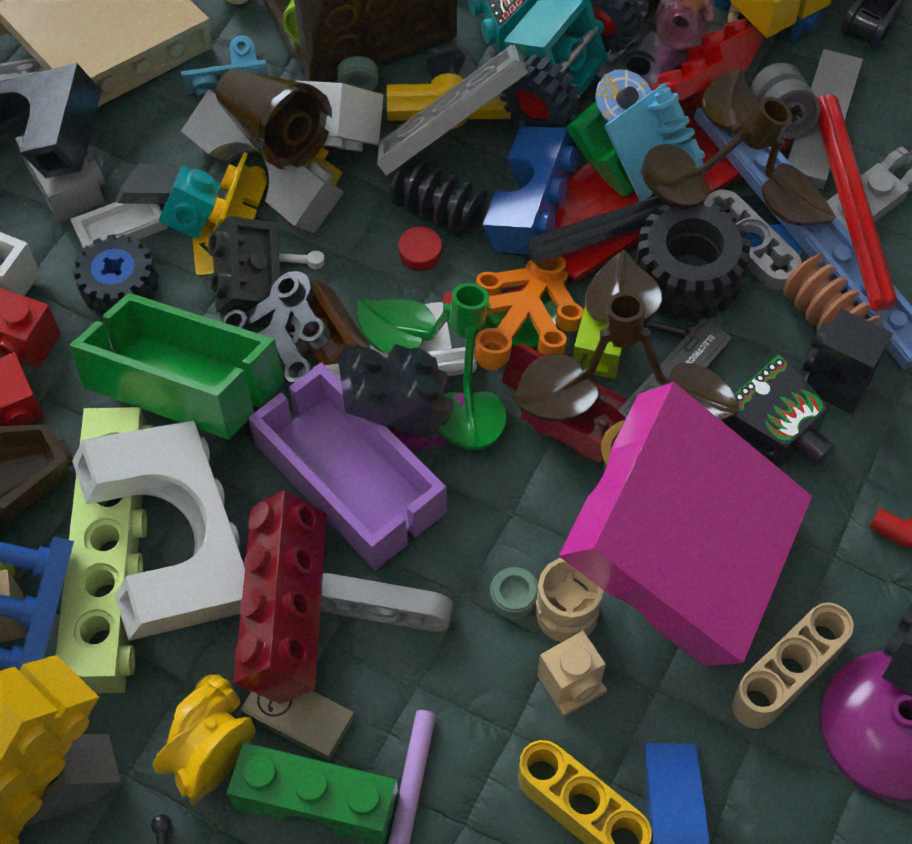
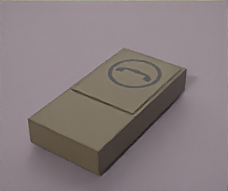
M251 691L240 709L242 716L251 717L253 722L329 762L355 718L353 711L314 691H309L281 704Z

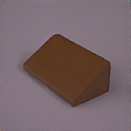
M315 279L312 282L314 299L310 307L316 317L321 319L330 330V338L323 347L318 349L309 348L319 364L322 362L324 365L338 364V356L345 343L360 349L371 348L334 290ZM319 329L314 330L311 333V337L316 335Z

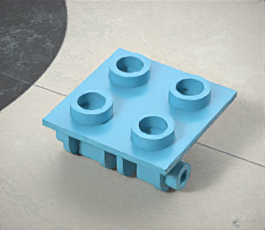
M240 35L233 38L229 45L232 64L181 71V75L189 94L197 93L198 98H203L208 89L216 93L219 80L231 69L242 68L268 75L266 61H257L253 41L247 36Z
M666 83L660 85L604 125L639 201L645 200L653 194L640 173L643 159L653 147L662 144L674 145L692 157L696 168L704 165L702 159L705 157V153L703 150H700L696 139H691L695 131L693 128H686L690 120L683 113L678 102L679 96L677 93H672Z

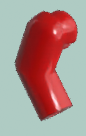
M880 508L869 529L900 546L912 548V518L904 521Z

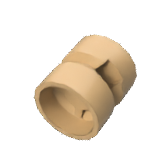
M562 558L556 559L549 563L540 574L535 611L538 625L544 634L555 641L563 642L583 630L589 636L597 625L603 589Z

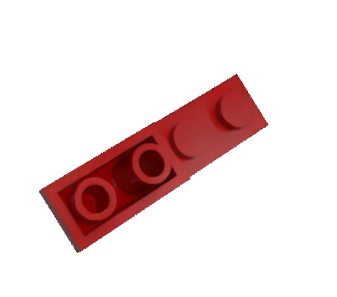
M747 18L723 25L724 29L702 35V43L687 50L689 61L681 64L682 69L658 75V83L650 86L653 91L666 83L672 93L678 94V102L682 109L702 106L703 94L715 80L739 68L742 69L743 74L753 61L764 35L753 24H748Z

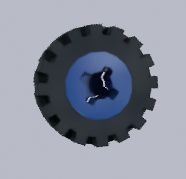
M115 234L107 235V241L102 242L100 238L93 240L94 246L90 248L86 245L81 250L83 257H76V268H73L76 285L86 306L90 310L94 308L97 315L103 317L107 311L128 293L153 300L155 297L153 290L157 291L158 288L156 269L147 247H143L142 242L135 239L131 242L130 236L122 235L121 239L117 240ZM115 272H121V274L117 276Z

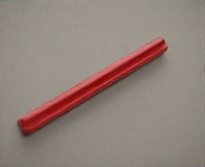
M834 94L821 95L818 97L821 106L818 124L868 300L874 311H888L894 307L897 296L839 100Z

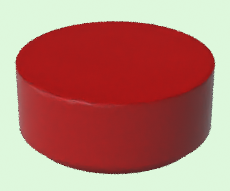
M414 227L405 231L399 239V257L401 262L409 269L416 271L428 270L440 261L442 243L439 235L434 230L427 227Z

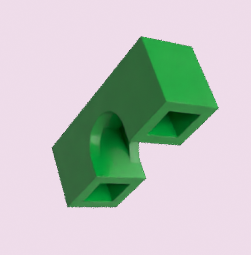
M243 742L227 795L237 811L285 822L287 816L304 817L329 826L334 830L335 835L370 844H387L399 792L397 779Z

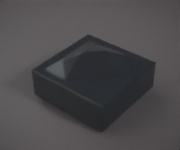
M464 46L427 59V69L433 79L446 73L456 74L465 79L477 70Z

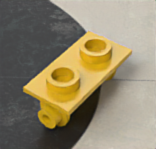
M246 152L243 153L237 167L229 164L220 185V188L227 190L224 199L217 197L207 220L214 223L212 231L228 216L247 219L255 218L257 210L242 203L245 202L258 207L268 179L263 168L244 165L248 155Z

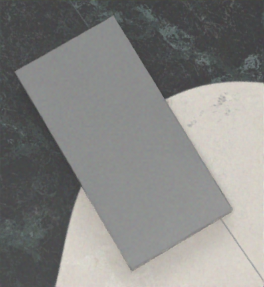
M511 44L380 140L377 164L387 176L525 76L528 70L523 56L516 46Z

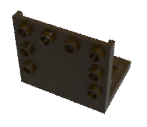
M262 0L306 81L332 82L337 80L339 64L349 57H366L374 61L376 65L457 37V0H294L300 39L299 45L288 36L282 24L283 14L291 0Z

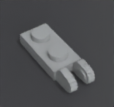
M903 146L890 153L881 164L877 163L861 175L874 222L905 200L907 194L912 191V168L901 180L893 175L896 170L906 163L910 156V152ZM837 193L826 202L836 218L849 232Z

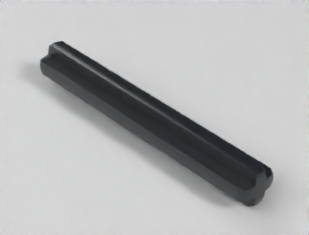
M657 196L531 237L527 240V252L532 262L539 263L645 227L646 219L651 214L657 215L658 208L666 204L671 208L674 206L664 202Z

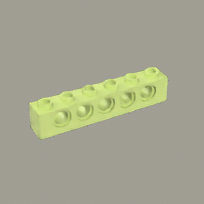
M140 407L84 408L80 444L83 439L153 428V425L146 424ZM76 474L69 540L74 541L64 578L56 655L95 693H125L126 676H132L135 670V649L133 645H129L130 641L128 640L114 594L126 576L143 572V557L141 553H138L139 538H145L147 534L146 510L142 509L143 495L122 497L118 504L111 507H104L110 500L86 504ZM118 541L111 550L99 551L105 543ZM114 585L109 594L103 597H94L97 590L101 587ZM110 631L108 637L103 642L89 644L90 639L97 632Z

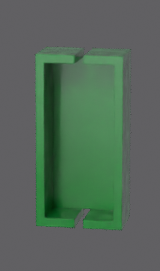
M128 293L103 315L113 352L104 323L98 321L92 324L69 345L83 388L181 423L194 421L197 429L228 440L248 421V417L254 413L253 406L260 408L284 383L275 339Z

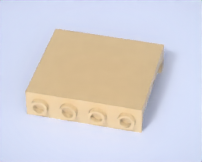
M0 0V36L11 33L45 70L78 63L102 90L98 107L212 48L209 18L191 0Z

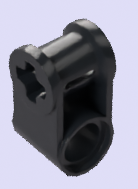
M856 0L843 21L841 32L846 35L853 33L871 42V47L877 50L887 38L892 27L899 20L905 0Z

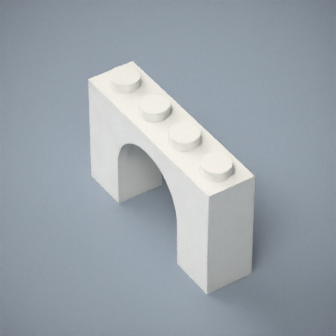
M194 421L83 439L72 460L86 504L133 495H152L175 505L188 519L193 530L195 548L192 558L178 565L126 576L114 594L129 641L240 614L245 568L239 552V534L236 526L228 520L223 506V487L220 481L213 477L209 465L210 453L207 441L204 437L199 436Z

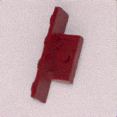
M518 343L512 350L502 376V382L517 390L525 370L534 361L545 355L523 343ZM591 381L598 389V400L592 409L579 418L568 421H547L522 411L520 418L533 425L534 429L540 434L555 437L571 446L581 457L594 459L601 463L603 461L601 452L603 437L614 424L626 420L627 417L621 414L619 409L627 400Z

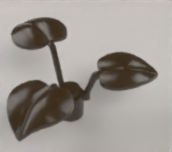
M741 68L715 80L705 91L701 101L702 109L708 120L718 128L731 129L732 133L737 135L698 168H696L692 157L687 152L670 144L653 147L645 155L640 173L643 175V180L658 198L676 207L691 208L701 204L710 193L709 186L701 175L706 174L741 142L744 141L747 146L755 150L771 147L765 167V174L769 179L761 187L763 199L769 209L782 221L797 226L826 224L836 218L829 204L805 174L786 163L779 164L775 168L779 149L785 143L780 134L792 121V113L789 107L777 98L766 97L759 102L749 88Z
M625 250L617 254L601 268L586 291L585 307L588 314L595 321L606 323V328L600 331V340L588 367L582 371L580 364L572 357L559 354L546 355L534 361L525 370L519 386L513 395L515 405L536 418L547 421H568L579 418L592 409L598 400V389L588 378L594 375L608 342L612 341L618 347L627 348L641 341L656 381L663 386L675 382L722 422L733 418L739 410L737 399L732 390L717 374L704 366L694 363H680L672 369L669 378L663 374L650 339L651 331L644 328V322L652 318L660 309L662 302L661 290L656 281L640 268Z

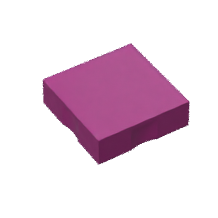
M671 382L638 394L611 448L604 475L597 487L587 497L559 557L609 595L637 609L651 623L654 629L702 665L715 666L744 663L812 499V495L679 385Z

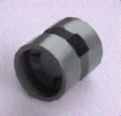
M774 63L765 67L756 75L751 85V91L759 102L766 97H774L784 102L792 113V121L780 134V137L784 139L797 138L806 134L815 126L820 117V102L795 66L788 63Z

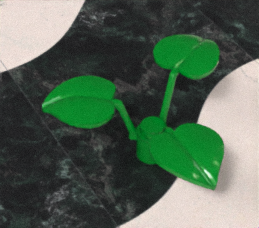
M463 283L454 288L451 304L445 303L443 305V311L435 323L434 316L429 308L417 301L407 299L367 300L358 298L357 318L364 337L375 349L388 355L395 344L409 349L421 348L422 340L432 341L449 318V324L454 333L459 337L465 338L463 378L465 406H459L458 400L455 399L454 395L460 394L459 392L444 393L446 397L453 399L454 407L449 421L445 425H440L436 433L448 442L468 450L485 449L497 442L506 425V408L501 399L492 392L472 394L474 337L485 326L486 328H497L508 311L490 314L491 304L489 303L487 290L474 283ZM543 294L540 299L556 326L557 307L549 294ZM529 316L513 338L512 348L518 343H523L533 349L538 348L539 334Z

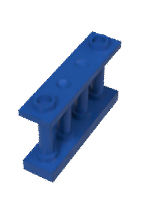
M53 537L49 548L39 546L38 550L0 542V563L33 570V576L41 577L36 597L26 595L25 600L0 595V616L17 619L20 626L28 627L23 647L13 645L12 650L0 648L1 670L12 667L20 670L23 664L44 658L74 541Z

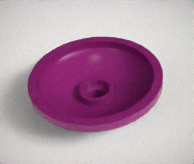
M884 651L864 654L843 666L826 688L820 707V729L823 742L835 765L855 785L880 798L912 802V720L904 719L898 710V707H907L912 711V695L881 678L891 660L883 655Z

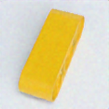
M538 740L524 748L520 755L518 782L521 790L584 844H615L611 833L620 828L629 829L634 832L639 844H650L652 829L647 818L561 747L551 741ZM539 761L547 762L555 769L556 774L551 779L538 780L529 773V766ZM579 794L587 795L594 800L597 810L587 815L579 814L570 806L569 800Z

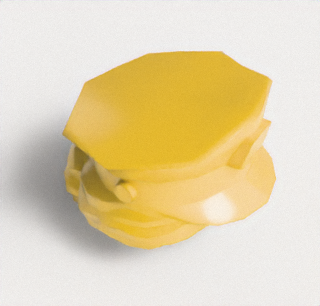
M207 675L201 678L196 685V689L177 706L167 744L160 750L153 762L155 773L160 775L175 774V783L181 796H187L191 805H195L204 795L219 786L235 767L242 743L250 744L256 733L251 717L236 719L231 715L240 706V699L231 683L221 675Z

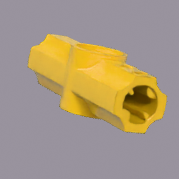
M446 73L435 77L431 84H387V120H409L464 79L459 75ZM498 94L451 129L461 127L466 123L467 119H511V112L505 110L504 106L507 102L501 101L500 94Z

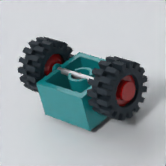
M538 0L503 41L506 48L511 44L516 46L523 56L528 70L525 76L499 95L501 101L507 102L504 106L507 112H514L515 115L512 119L517 123L519 120H522L525 123L523 127L563 128L580 105L578 104L581 102V95L594 80L597 70L604 63L608 62L606 53L610 49L612 53H618L620 50L626 49L643 28L644 21L647 19V13L643 12L646 8L644 1Z

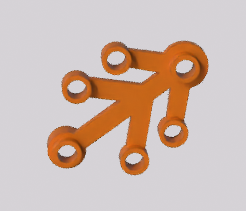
M560 255L539 263L529 260L526 268L499 273L482 272L476 277V284L484 287L489 294L490 314L508 311L497 328H486L476 335L474 357L482 368L498 370L509 361L512 340L528 316L539 334L538 352L545 356L564 354L567 337L557 327L567 332L577 331L580 327L584 310L573 301L564 285L568 280L569 274L565 270L566 261L563 256ZM526 285L523 291L501 294L502 288ZM545 291H547L557 307L555 319L557 327L540 299Z

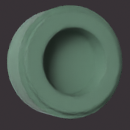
M354 56L343 60L339 64L337 69L338 83L373 91L377 87L378 67L371 59Z
M510 567L500 571L495 575L490 586V601L497 613L506 618L519 619L526 617L536 607L538 582L529 571L522 568Z

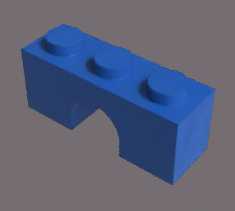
M519 127L508 156V161L518 186L523 188L512 192L495 191L483 222V227L494 252L528 254L526 247L529 238L555 230V215L559 205H563L566 201L567 183L571 172L576 171L579 162L578 149L576 146H573L566 128Z

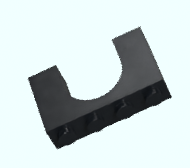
M78 63L0 82V137L15 125L28 120L20 153L46 179L82 171L102 90Z

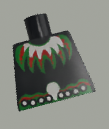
M778 354L734 394L739 406L738 413L733 418L723 421V423L775 466H781L798 451L817 467L833 451L835 445L818 432L828 411L826 402L781 354Z

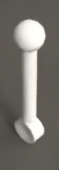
M312 251L308 255L279 253L280 262L308 264L311 269H320L324 266V255L320 251Z

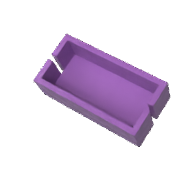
M321 362L289 386L293 410L297 418L292 421L288 399L280 393L248 417L255 445L314 507L327 513L326 520L376 571L408 545V532L416 538L447 513V487L386 426L345 413L341 381Z

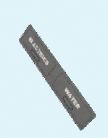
M702 319L660 364L663 374L669 378L672 369L680 363H694L707 367L732 339L731 336L706 319ZM654 373L619 409L621 414L626 417L628 416L638 394L662 386L656 381Z

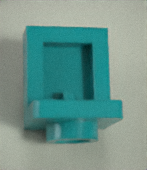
M182 165L159 217L160 223L192 238H198L215 205L221 183L214 181L208 173L200 169H189Z

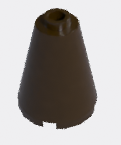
M234 68L227 71L219 80L216 88V99L219 105L269 164L286 170L285 166L290 165L296 168L301 167L315 157L326 142L329 131L324 128L327 116L332 118V108L328 97L313 85L242 68Z

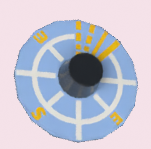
M614 70L605 74L598 83L595 94L597 107L603 118L610 122L651 93L652 90L648 83L638 74L629 70Z

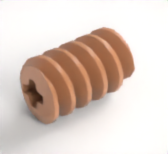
M818 254L801 263L786 280L783 294L789 301H794V307L800 313L806 314L805 319L811 326H817V331L823 321L832 324L841 308L865 319V316L871 309V305L868 302H863L856 307L853 306L860 295L856 289H852L844 294L841 293L848 284V280L844 276L832 282L830 281L837 270L833 264H828L819 269L824 260V254ZM875 315L867 319V321L880 326L883 318L880 315Z

